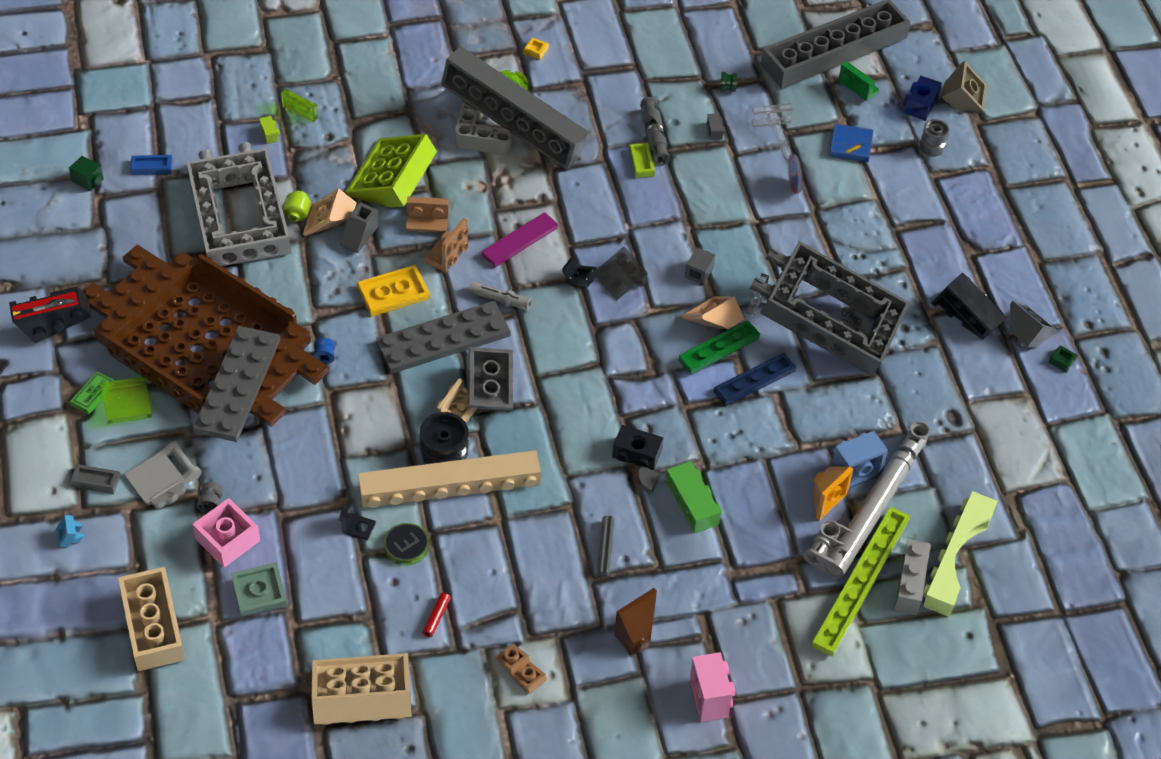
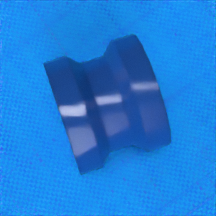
M329 338L315 340L313 357L324 364L332 363L335 358V353L333 352L335 350L334 341Z

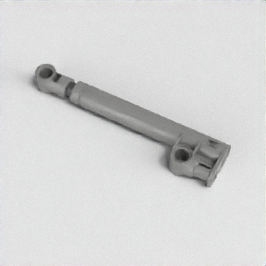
M917 421L911 425L909 433L898 448V451H895L847 527L832 520L824 521L821 524L819 532L813 540V546L803 553L807 563L833 577H843L911 469L914 459L921 449L926 446L930 432L929 426L926 423Z

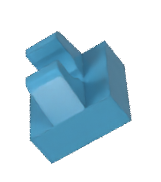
M64 515L56 527L59 547L68 548L70 544L79 543L84 537V534L77 533L82 528V524L74 521L71 515Z

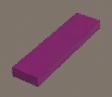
M544 212L484 249L482 256L496 268L558 229V223Z

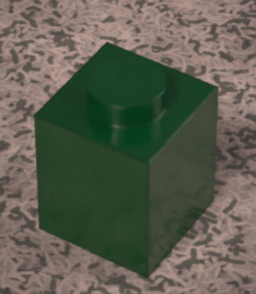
M81 156L69 167L72 182L89 191H92L101 184L104 179L101 165L84 156Z

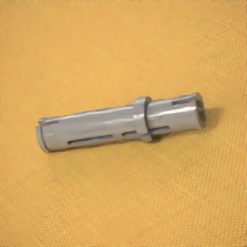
M472 281L469 287V294L503 303L506 307L513 306L529 311L532 304V298L517 295L511 290L509 292L476 281Z

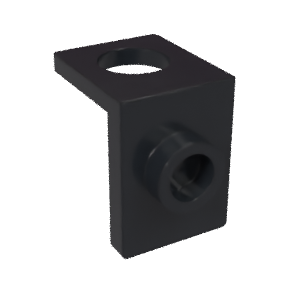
M349 498L339 516V521L342 523V533L369 540L376 521L355 515L354 500ZM359 523H365L368 525V529L365 532H358L355 530V526Z

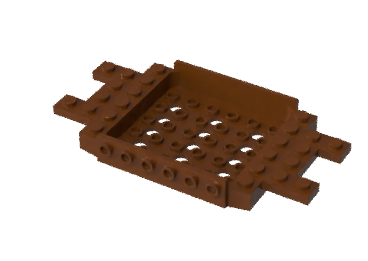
M137 244L123 256L124 263L135 270L113 289L107 292L92 282L82 291L89 299L90 308L105 317L94 328L96 340L107 348L109 355L197 414H200L211 389L208 383L211 380H215L238 326L280 335L279 345L250 411V414L270 427L286 414L285 407L272 399L296 376L300 375L316 385L329 372V366L304 351L311 343L310 332L297 324L296 314L291 308L281 305L275 298H270L259 288L251 286L242 277H237L226 267H221L212 258H207L202 254L197 256V261L182 251L170 263H166ZM191 299L200 300L198 305L188 304ZM177 312H184L186 314L184 318L176 319L174 317V314ZM223 319L232 321L230 325H220ZM162 325L171 326L169 331L161 332L159 330ZM209 332L217 334V337L214 339H207L205 336ZM148 338L156 339V343L153 345H146L144 342ZM195 345L203 347L200 352H192L191 348ZM179 359L188 360V363L185 366L176 365V362Z

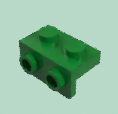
M847 61L841 64L839 82L866 101L879 93V88L874 85L875 81Z

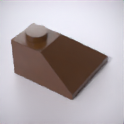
M652 588L616 612L614 636L631 655L638 651H644L650 645L657 595L655 588Z

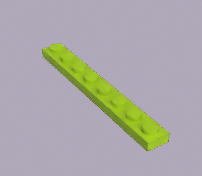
M891 506L889 507L813 640V648L831 657L834 656L911 517L910 515Z

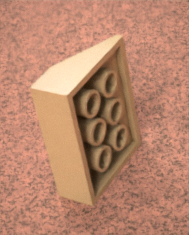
M408 653L312 660L314 724L328 725L338 722L353 723L365 720L378 721L380 719L412 717Z

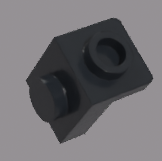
M570 257L562 268L568 284L574 286L589 287L599 274L596 267L580 266L576 257Z

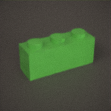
M691 461L667 469L665 482L694 534L719 525L720 515H722L721 507L718 502H714L709 486L705 485L702 481L700 470L695 468Z

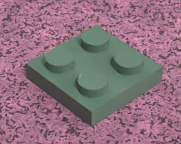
M277 562L231 573L241 617L287 606V599Z

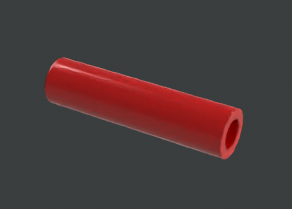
M440 593L422 630L423 635L433 637L451 599L448 594Z

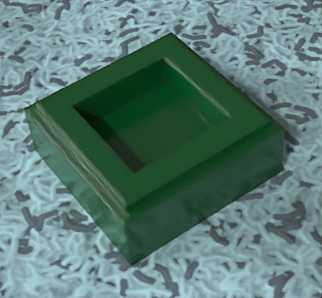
M1059 345L1048 363L1067 373L1076 362L1078 355Z

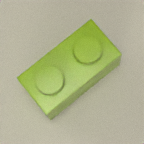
M271 116L259 118L260 128L266 143L279 141L280 131L276 129V121Z

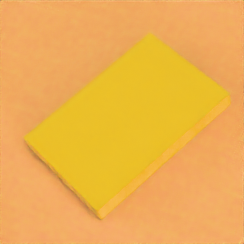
M416 265L356 282L371 317L430 299V293Z

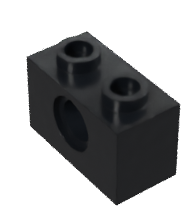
M621 425L613 444L612 457L621 462H629L639 467L642 465L654 470L663 449L664 437Z

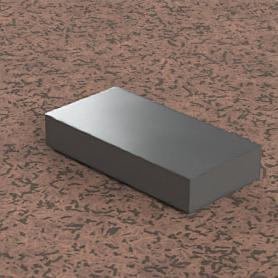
M76 464L69 483L70 487L114 494L121 474L120 471Z

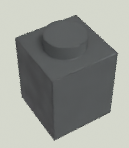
M696 248L686 264L685 278L704 285L714 269L716 255Z

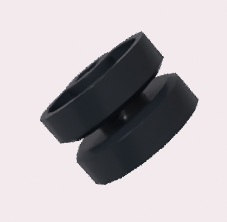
M439 412L432 414L424 420L420 426L419 433L420 452L427 464L466 459L469 450V430L466 422L460 416L450 412Z

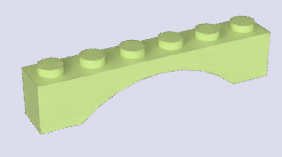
M972 491L969 499L964 498L960 508L963 513L961 516L957 514L952 526L956 529L954 533L949 532L945 542L948 545L947 550H941L937 560L940 562L939 568L934 566L930 579L933 580L932 584H926L922 597L925 598L923 607L944 616H950L961 588L956 576L955 556L967 540L987 530L994 514L997 500Z

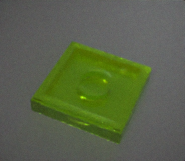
M145 377L100 383L107 424L152 418Z

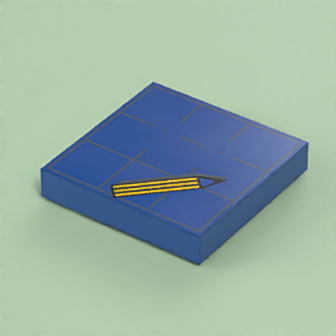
M834 124L829 156L869 162L873 129Z

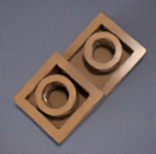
M512 644L496 656V660L501 667L529 694L547 680L546 674L532 664L529 655L515 644Z

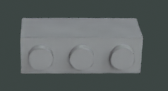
M908 539L903 556L894 611L918 615L922 602L931 547L930 543Z

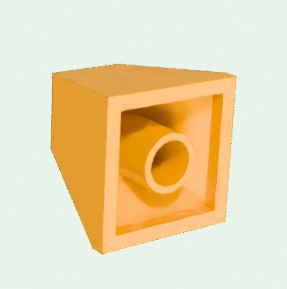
M829 466L824 472L820 471L813 480L815 483L813 499L817 520L820 521L848 494L853 468L850 466Z

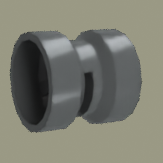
M214 482L203 483L200 487L201 497L198 499L197 508L202 512L209 513L220 505L219 499L223 494L222 486Z

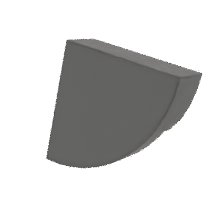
M641 465L638 472L639 482L643 490L651 494L661 474Z

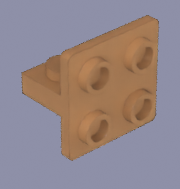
M408 196L406 231L445 233L448 228L449 199Z

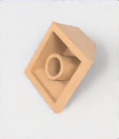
M337 189L313 203L303 235L309 236L348 221L350 214L355 209L356 202L340 189Z
M714 296L681 315L684 320L727 330L744 320L735 296Z

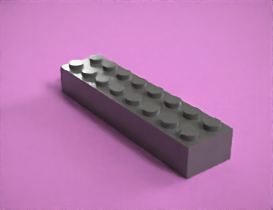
M884 0L764 47L762 50L761 66L780 88H784L837 67L845 61H852L907 39L910 21L891 0Z
M462 46L446 59L441 86L503 128L511 131L512 134L564 169L568 170L581 157L589 131Z

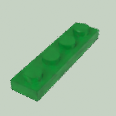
M746 320L679 355L678 361L692 375L760 339V333L749 320Z

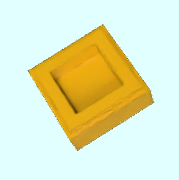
M531 38L524 47L523 54L541 60L549 49V44Z

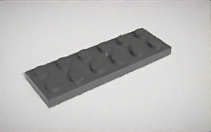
M491 301L376 337V344L390 373L393 374L469 350L470 347H479L510 337L511 331L496 302Z
M238 326L193 427L194 433L233 442L238 441L279 345V334Z

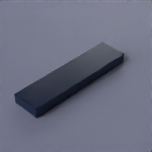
M782 353L715 386L713 392L726 407L796 372V366L785 353Z

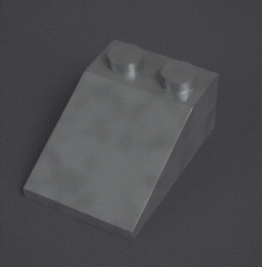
M469 348L466 359V381L470 408L513 410V350Z

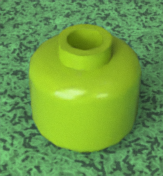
M303 191L289 193L285 198L282 208L284 215L292 222L305 220L311 208V200Z

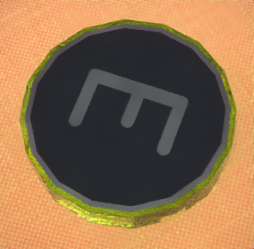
M400 523L393 526L384 537V551L387 557L394 563L413 565L420 562L428 553L429 536L417 524Z

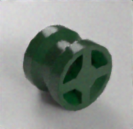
M721 72L720 91L728 89L731 92H736L737 73L727 74L726 72Z

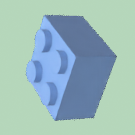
M875 431L867 434L862 433L852 440L840 442L835 447L831 466H850L853 468L849 485L850 489L881 475L888 450Z

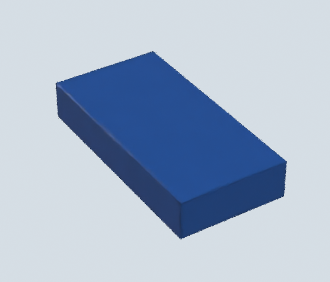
M172 155L131 156V175L172 174Z

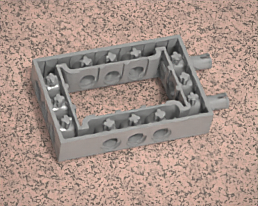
M245 142L246 149L243 143L238 146L240 153L212 157L211 151L205 149L206 156H204V152L201 150L198 153L200 160L186 162L206 257L212 258L220 266L291 254L290 237L267 148L252 150L251 144ZM253 182L263 228L257 229V227H254L252 230L232 231L230 234L223 235L213 189Z

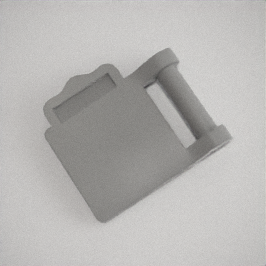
M178 441L171 442L161 452L125 473L127 480L148 506L152 504L156 509H160L165 505L174 503L179 496L186 492L183 484L196 480L201 476V470L190 462L181 450L182 446ZM174 455L187 472L181 475L168 456Z

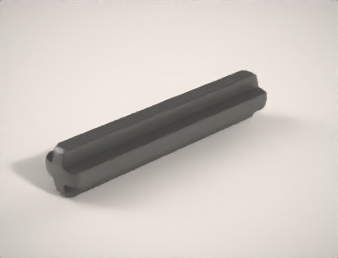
M607 515L602 518L597 574L600 577H608L610 575L615 518Z

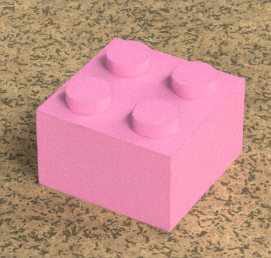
M229 498L192 524L195 539L224 568L260 542L258 526Z
M721 652L692 657L689 682L700 722L728 718L730 708H733L732 696H735V687L733 682H729L727 676L729 675L728 663L723 661Z

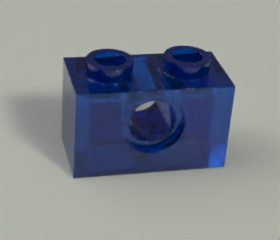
M920 75L918 81L913 82L910 94L905 96L903 105H906L904 114L926 121L939 97L942 83Z

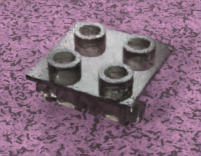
M622 247L597 269L599 274L596 278L617 301L635 285L643 287L646 284L645 276L648 273L625 247Z

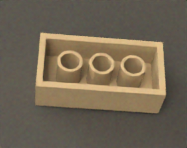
M165 567L118 577L137 670L142 671L184 661L185 655Z

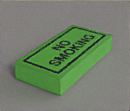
M97 371L70 401L71 406L89 415L116 385L115 380Z

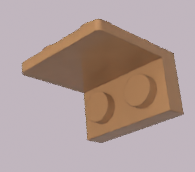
M462 218L452 232L446 231L425 256V263L444 272H447L451 266L453 267L456 264L458 257L461 253H465L469 246L467 219Z

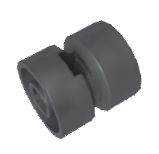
M931 119L924 124L919 146L924 154L932 157L942 155L949 134V126L946 122Z

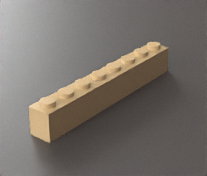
M537 450L358 473L363 508H375L389 504L398 505L412 501L421 502L435 498L443 499L450 496H466L473 493H489L496 490H511L513 488L541 485V470Z

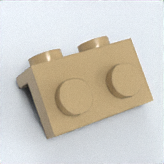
M460 378L449 387L446 397L439 400L436 406L437 413L450 412L456 414L466 423L477 409L469 407L468 392L464 388V380Z

